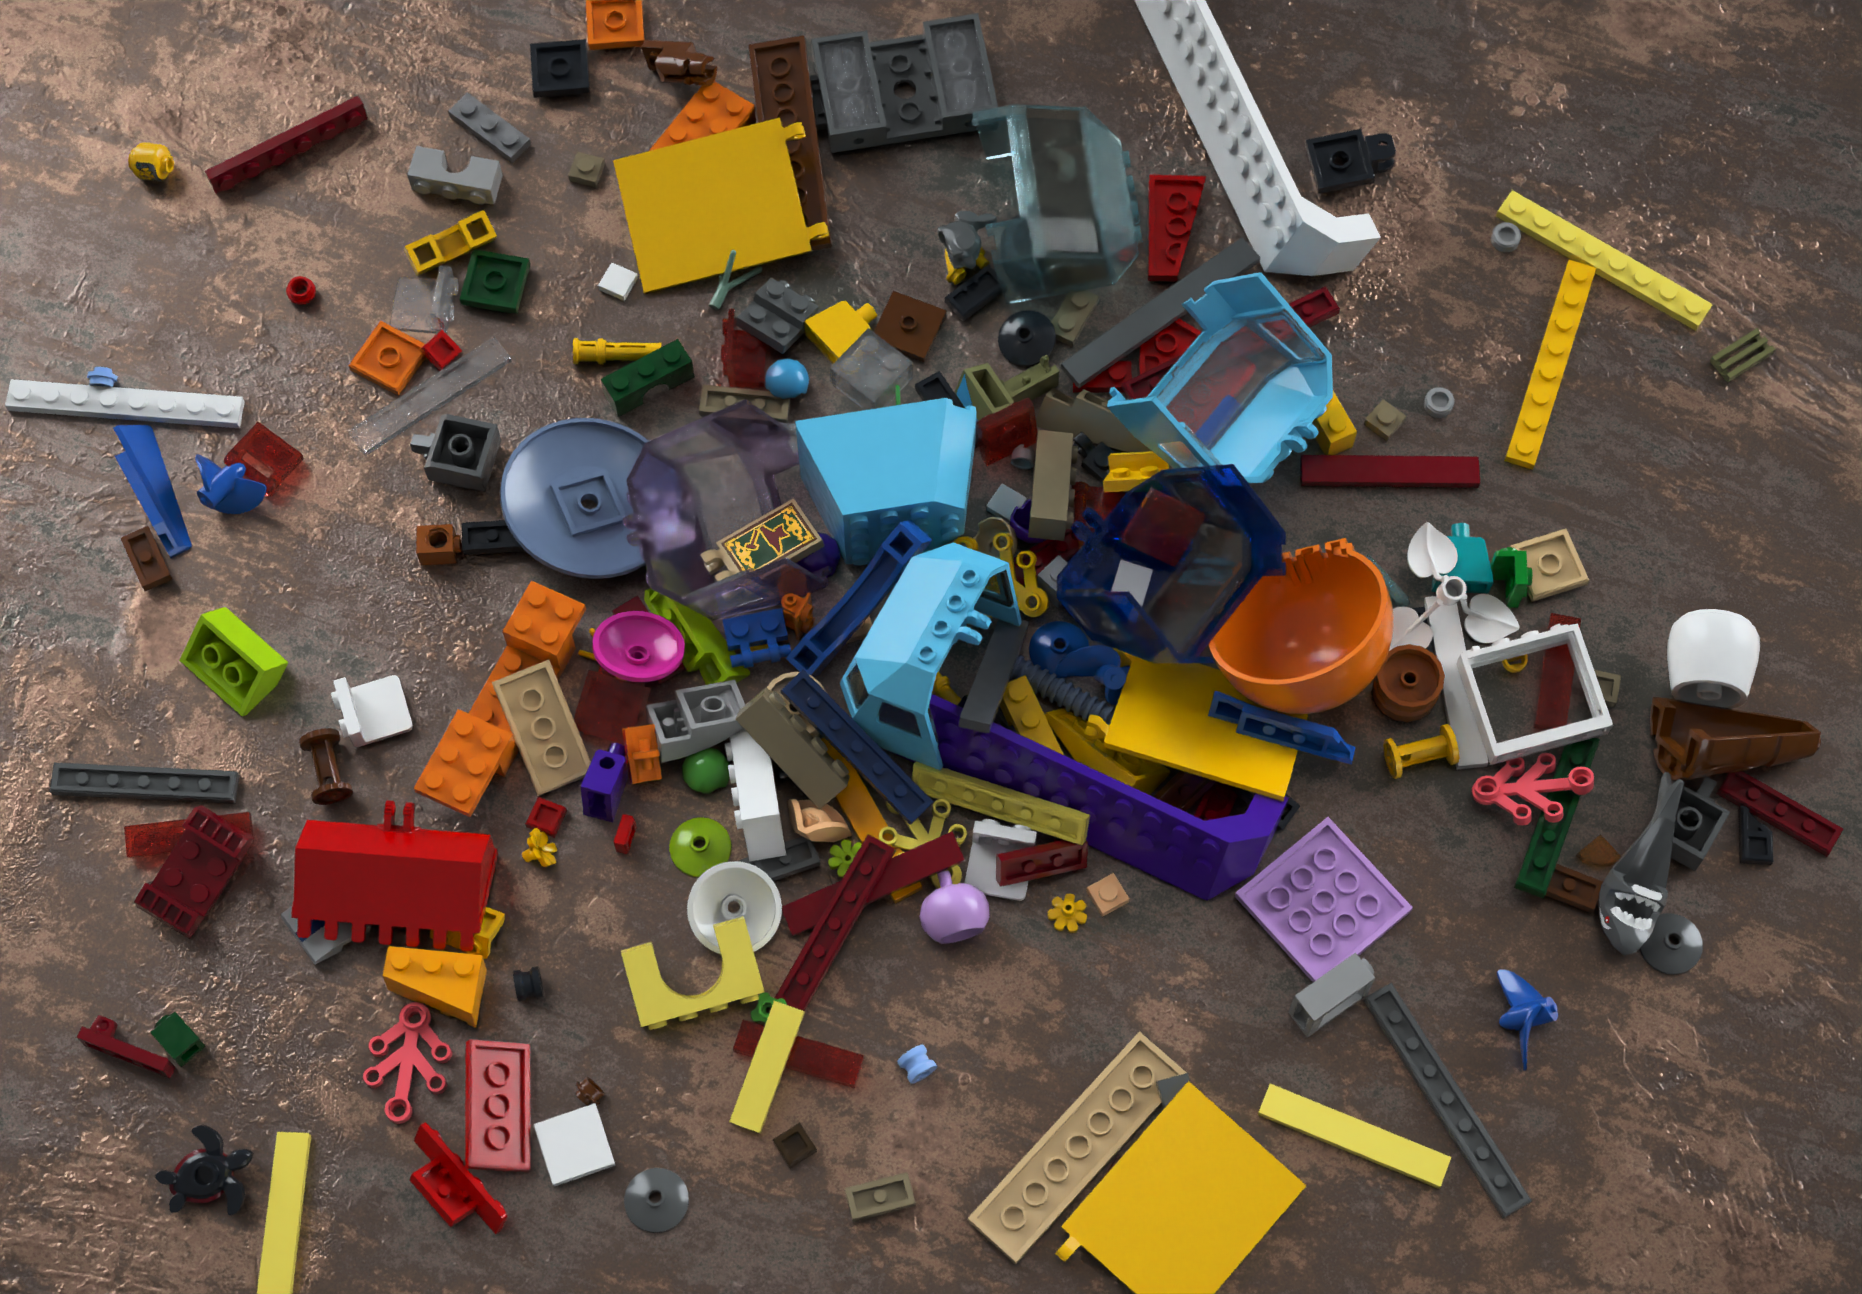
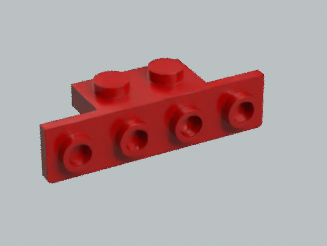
M426 1122L421 1124L413 1141L431 1161L412 1173L409 1179L410 1182L450 1228L475 1211L495 1235L499 1233L507 1219V1214L502 1204L490 1196L478 1177L473 1176L468 1169H465L460 1156L448 1148L438 1131L432 1129Z

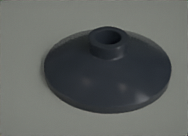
M1033 310L1019 311L1008 317L1002 324L998 334V345L1001 353L1009 362L1018 366H1033L1040 363L1041 357L1051 354L1056 342V333L1052 322L1044 314ZM1029 331L1030 335L1028 338L1023 339L1020 338L1021 333Z

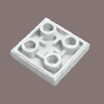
M595 1103L534 1124L554 1187L616 1166Z

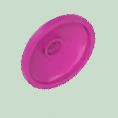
M628 611L613 615L598 626L593 636L592 649L595 659L608 673L627 681L649 682L664 678L678 668L684 657L685 643L678 628L664 617L644 611Z

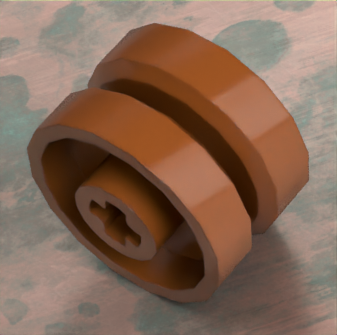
M1407 644L1390 650L1380 671L1373 679L1372 695L1377 707L1386 716L1402 722L1417 721L1430 714L1443 689L1445 674L1441 662L1434 653L1422 646Z

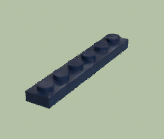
M804 669L781 690L780 693L909 825L933 804V801Z

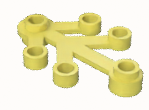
M938 799L933 803V818L929 833H927L919 818L911 825L904 819L915 839L899 835L892 827H884L879 833L878 840L891 847L909 851L941 836L944 821L950 815L951 805L945 799ZM886 801V806H887L888 810H889L890 812L894 813V814H899V813ZM944 806L947 811L939 813L936 807ZM960 824L952 825L948 833L952 831L961 832L963 837L956 838L959 846H961L967 836L966 828ZM889 833L893 835L894 839L886 841L882 836ZM956 865L947 869L952 874L953 884L960 883L962 878L960 867ZM937 874L929 877L936 888H941Z

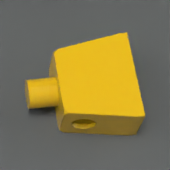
M841 301L805 320V335L842 372L870 343L871 327L868 323L877 317V313L869 303L864 304L855 311L847 301Z

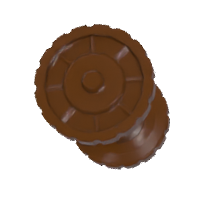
M324 728L306 733L299 739L300 748L304 751H311L319 785L311 793L312 801L315 804L330 805L342 802L353 794L352 785L341 782L333 749V746L341 740L340 733L336 729ZM333 778V783L326 784L327 779Z

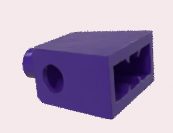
M611 743L607 751L597 750L581 784L583 815L613 823L628 779L625 746L622 744Z

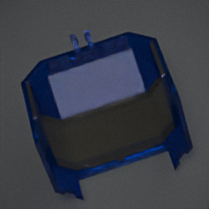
M1234 464L1163 469L1128 491L1104 520L1091 508L1087 507L1083 511L1082 516L1088 525L1096 530L1092 533L1085 524L1077 520L1071 526V530L1075 533L1076 537L1085 543L1058 574L1056 597L1092 641L1100 642L1152 663H1215L1211 657L1198 656L1262 576L1286 575V562H1282V545H1286V531ZM1121 560L1153 570L1142 607L1129 591L1111 592Z

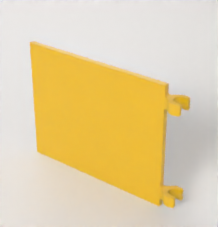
M776 118L613 160L645 294L724 274L732 250L736 251V256L731 272L812 252L811 240L830 237L825 222L817 223L810 227H806L786 144L789 140L806 138L801 122L783 128L781 119Z
M1122 642L1115 643L1114 650L1120 656V667L1129 665L1130 668L1111 723L1107 724L1100 716L1089 715L1084 733L1086 739L1097 740L1104 738L1103 747L1284 801L1298 750L1236 733L1238 724L1208 716L1215 691L1253 706L1264 707L1240 694L1219 669L1139 645L1136 651L1133 652L1126 644ZM1282 713L1303 720H1307L1308 714Z
M1188 1081L1064 1222L1061 1228L1069 1234V1238L1055 1254L1063 1262H1066L1079 1246H1082L1134 1294H1214L1307 1185Z

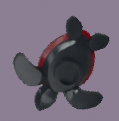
M197 1125L191 1131L203 1143L205 1149L195 1150L187 1154L176 1166L174 1172L161 1170L155 1175L159 1183L169 1185L170 1192L174 1195L169 1202L170 1212L176 1213L181 1211L186 1201L206 1203L217 1199L225 1192L228 1215L237 1214L244 1203L245 1189L243 1184L234 1177V1171L245 1168L251 1162L253 1152L248 1149H237L227 1155L223 1152L224 1143L221 1135L211 1127Z

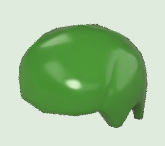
M708 748L689 755L682 765L683 780L694 791L707 794L712 793L720 787H726L729 783L728 765H731L730 761L727 760L722 752L714 748Z

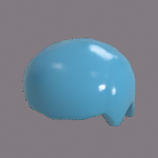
M792 359L777 360L768 368L765 376V387L774 396L788 399L795 398L801 393L806 394L809 385V375L805 366L799 361Z

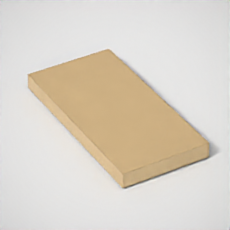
M548 659L492 682L538 797L583 779L591 761L550 660Z

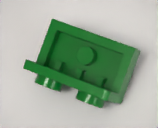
M1507 547L1495 551L1490 565L1493 580H1504L1506 606L1508 608H1518L1522 597L1527 596V586L1532 585L1533 572L1531 567H1527V551H1518L1516 548Z

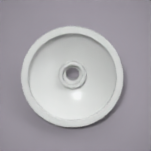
M739 861L720 863L706 870L694 883L687 903V915L693 933L704 946L719 954L720 950L713 924L743 916L752 948L755 952L767 944L773 937L779 926L782 914L781 897L773 880L760 868ZM732 901L739 903V910L734 913L728 910V904Z

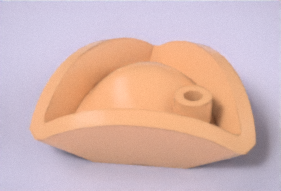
M788 800L789 817L795 833L810 841L836 842L852 836L845 819L828 804L819 809L811 800Z

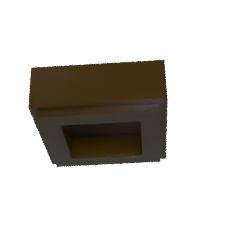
M800 1123L772 1139L789 1168L794 1167L817 1152L816 1147Z

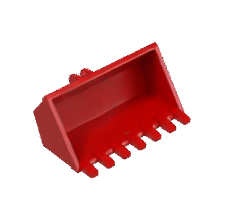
M388 800L385 804L384 824L366 825L307 820L295 847L294 900L291 918H298L297 936L309 938L312 920L325 921L324 938L326 940H336L338 938L339 922L352 923V941L362 943L365 940L366 924L379 925V943L390 945L393 937V926L406 927V945L408 947H417L420 941V929L434 930L433 948L445 949L448 931L461 932V951L471 952L474 948L475 933H480L498 857V850L494 848L491 835L428 830L414 827L415 808L413 802L405 803L403 826L395 825V802Z

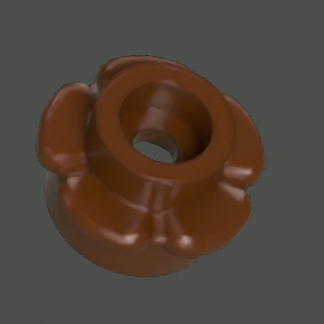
M585 1077L581 1083L576 1082L578 1090L575 1094L585 1105L588 1106L592 1103L600 1104L599 1100L605 1093L593 1080Z

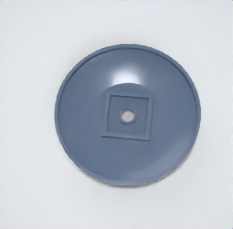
M573 418L548 424L530 434L517 446L504 468L500 487V503L505 522L511 534L520 546L537 561L567 575L602 579L633 572L652 561L664 549L672 537L678 521L680 492L676 477L668 461L645 437L615 422L595 418ZM590 499L596 503L597 507L586 509L582 506L581 502ZM671 510L669 516L665 518L666 511Z

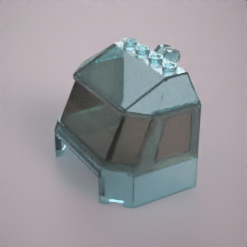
M1011 104L973 111L972 125L977 126L986 159L1012 155L1020 218L985 224L987 235H994L996 250H991V255L1006 304L1115 285L1139 255L1138 243L1143 242L1140 225L1135 226L1140 222L1137 196L1130 194L1135 192L1133 176H1127L1126 168L1131 167L1129 150L1123 151L1121 140L1086 106L1065 107Z

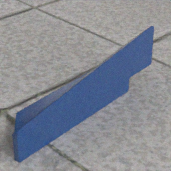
M117 425L113 427L125 449L124 452L116 455L115 458L170 558L190 549L192 544L153 428L149 425Z
M1219 691L1214 692L1208 716L1238 724L1236 733L1352 764L1355 747L1347 744L1335 728L1253 706Z

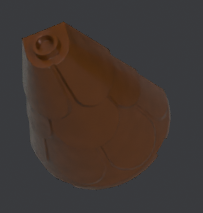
M1653 697L1650 736H1656L1655 740L1657 741V748L1653 749V754L1663 774L1669 772L1672 780H1692L1723 773H1735L1763 765L1768 768L1811 757L1819 750L1821 745V732L1807 721L1670 698Z

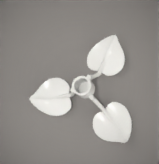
M1429 522L1423 524L1411 539L1407 551V561L1411 571L1417 577L1427 578L1434 575L1436 580L1442 582L1436 591L1438 600L1420 617L1410 607H1397L1393 609V635L1389 651L1397 646L1407 644L1422 646L1426 649L1432 640L1433 631L1423 621L1441 604L1451 606L1459 600L1463 612L1468 614L1464 621L1465 630L1476 642L1491 644L1519 630L1520 626L1516 617L1498 598L1489 594H1477L1470 600L1468 608L1465 582L1457 576L1440 575L1447 574L1453 570L1458 560V554L1452 541L1435 529Z

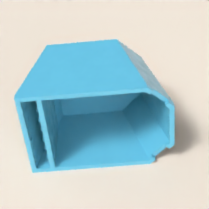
M941 398L795 421L801 479L831 537L837 541L840 554L846 564L865 565L869 563L884 540L903 521L912 520L933 540L922 553L944 546L964 534L976 442L977 412L975 406L968 405L965 408L953 405L952 399Z

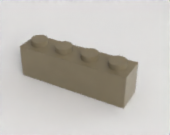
M1038 430L1028 537L1064 541L1066 529H1072L1073 511H1068V507H1073L1075 489H1069L1070 485H1075L1077 468L1071 467V463L1076 464L1078 446H1073V433Z
M765 687L739 710L735 720L808 798L821 809L847 787L850 778L848 775L849 771L843 762L839 759L834 760L827 753L828 748L819 737L813 738L806 730L807 726L801 717L797 714L792 715L785 708L786 703L777 692L773 691L771 693Z

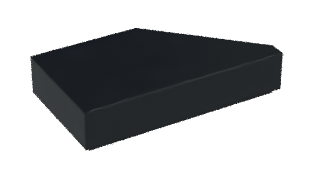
M1741 805L1738 809L1740 863L1772 865L1773 832L1764 823L1761 824L1749 812L1750 810L1746 806Z

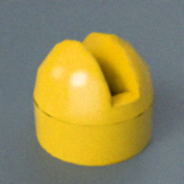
M1525 654L1502 661V664L1508 672L1517 673L1525 668L1528 656ZM1521 659V663L1510 665L1508 663Z

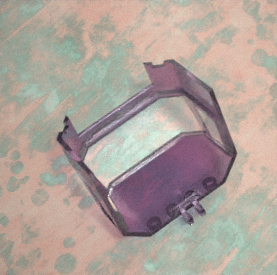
M747 399L646 442L626 480L629 491L627 492V500L633 508L634 514L625 516L623 524L629 530H636L627 535V541L633 547L640 546L641 557L647 566L646 580L649 587L712 621L781 605L782 597L788 593L804 597L808 592L812 594L828 586L829 582L826 576L831 574L833 569L827 566L811 573L790 559L783 558L755 571L747 569L720 581H716L714 575L728 570L725 565L712 575L706 570L700 554L711 549L719 550L716 542L781 506L774 475L799 465L798 452L793 453L787 442L791 440V436L786 427Z

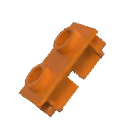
M809 592L805 598L788 593L781 600L782 609H784L785 625L795 631L797 641L801 639L803 633L807 634L812 629L815 622L813 617L814 606L812 605L811 593Z

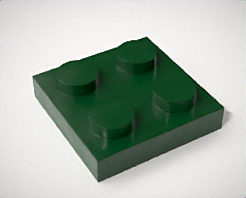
M473 249L459 298L460 304L517 314L530 268L529 258Z

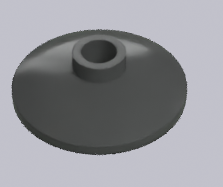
M1665 913L1659 915L1653 932L1640 947V951L1645 961L1655 970L1664 974L1677 975L1689 971L1697 964L1702 955L1703 942L1700 932L1690 920L1681 915ZM1668 937H1676L1678 939L1679 944L1672 945L1669 942Z
M651 1168L642 1171L631 1180L625 1192L624 1206L629 1219L639 1229L650 1233H661L674 1228L682 1221L688 1210L689 1194L685 1183L677 1174L664 1168ZM660 1193L662 1195L661 1200L658 1203H652L650 1201L651 1194Z

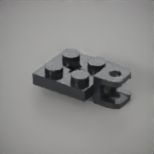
M1362 129L1306 139L1305 142L1318 194L1374 183V174L1387 172L1394 167L1393 157L1396 155V149L1392 135L1387 133L1365 136L1364 140ZM1336 157H1341L1343 161L1347 160L1343 166L1334 164Z

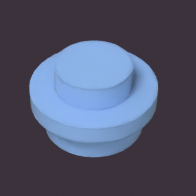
M95 367L94 371L87 373V378L90 379L89 385L113 387L114 382H117L118 378L117 375L112 374V369L106 367Z

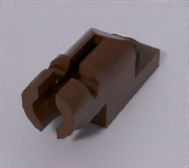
M646 40L641 46L649 70H657L661 82L709 86L716 79L717 66L707 65L714 58L697 53L693 42Z

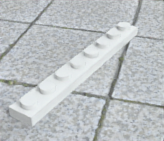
M11 379L5 406L8 411L240 428L245 402L243 397Z

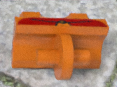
M654 724L623 728L630 784L662 779L659 762L660 753L657 747Z

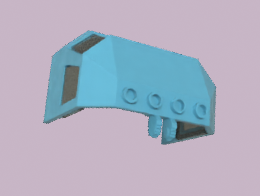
M954 542L911 557L840 681L851 718L879 747L932 768L942 769L943 763L938 749L939 738L931 710L928 708L936 674L952 645L957 643L958 639L972 645H979L983 638L981 634L974 629L966 627L967 623L981 629H988L992 621L986 615L1016 626H1020L1022 623L1009 562Z

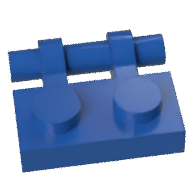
M782 608L722 619L728 651L741 649V654L730 656L732 668L744 666V668L754 667V663L771 660V663L780 662V658L787 657L791 653L790 644L777 645L779 641L788 640ZM768 645L767 649L752 652L750 650V647Z

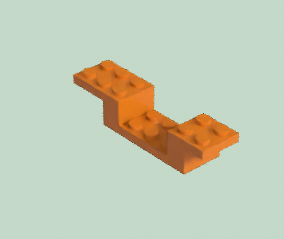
M534 581L529 583L502 631L507 644L469 713L457 710L414 786L416 793L471 817L494 774L497 773L505 777L519 752L492 682L548 659L557 680H559L576 649L572 634L586 611L585 604Z

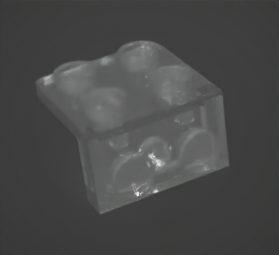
M439 266L437 279L398 278L390 326L400 331L437 334L443 330L448 334L449 322L453 321L454 317L453 298L458 293V278H454L451 267Z

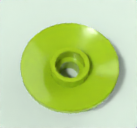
M704 817L693 818L682 823L674 831L669 845L670 856L675 866L681 872L692 877H700L711 867L728 862L732 848L727 830L719 822ZM699 839L704 840L705 845L697 848L694 846L695 841Z

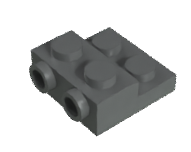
M770 278L755 292L753 302L737 316L735 325L783 354L805 333L804 321L816 315L819 306L816 305L815 300L811 296H801L794 292L786 281L780 280L778 282Z

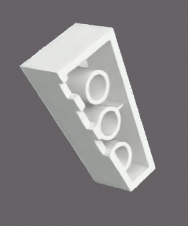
M743 728L730 737L731 742L725 743L727 760L734 763V765H728L731 784H737V787L731 788L734 806H740V810L734 811L737 829L744 830L749 862L786 856L771 757Z

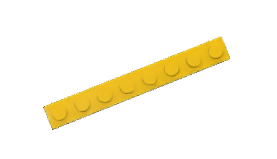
M1568 260L1504 460L1506 462L1531 470L1535 466L1596 267L1573 260Z

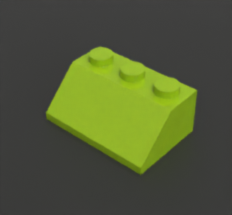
M226 607L201 614L179 660L242 717L246 716L278 685L289 663Z

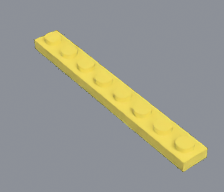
M1513 190L1497 211L1496 217L1516 225L1520 231L1573 261L1596 267L1595 274L1695 331L1713 305Z

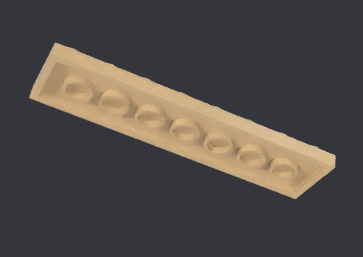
M1139 1031L968 1217V1222L1016 1265L1162 1105L1156 1082L1187 1072Z

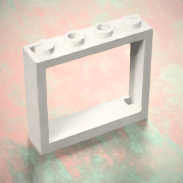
M1578 623L1569 626L1568 624L1562 626L1557 624L1551 627L1550 631L1539 633L1538 630L1529 631L1521 635L1519 639L1512 641L1509 638L1499 639L1493 642L1492 646L1481 649L1480 646H1472L1471 650L1463 651L1460 654L1456 664L1490 765L1606 735L1613 726ZM1567 644L1593 718L1496 743L1472 668Z

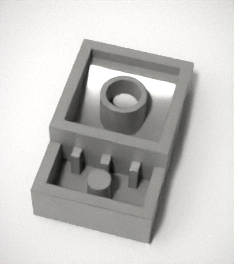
M735 680L675 690L676 700L646 705L647 725L654 724L661 762L679 759L708 749L743 729L735 720L739 710L745 706Z

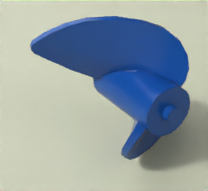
M199 454L195 456L204 484L197 491V496L203 505L223 513L241 514L254 509L263 501L267 489L266 485L250 479H244L243 476L246 471L244 464L235 463L221 469L210 459Z
M1101 644L1082 647L1070 652L1058 663L1055 672L1058 675L1093 676L1096 681L1105 686L1106 701L1111 705L1117 706L1130 667H1120L1121 661L1118 653L1113 648Z
M1499 969L1497 977L1511 1006L1509 1011L1501 1016L1499 1024L1505 1029L1519 1031L1523 1069L1526 1071L1528 1039L1531 1027L1556 1021L1558 1019V1008L1551 997L1543 998L1532 985L1519 975L1508 970Z

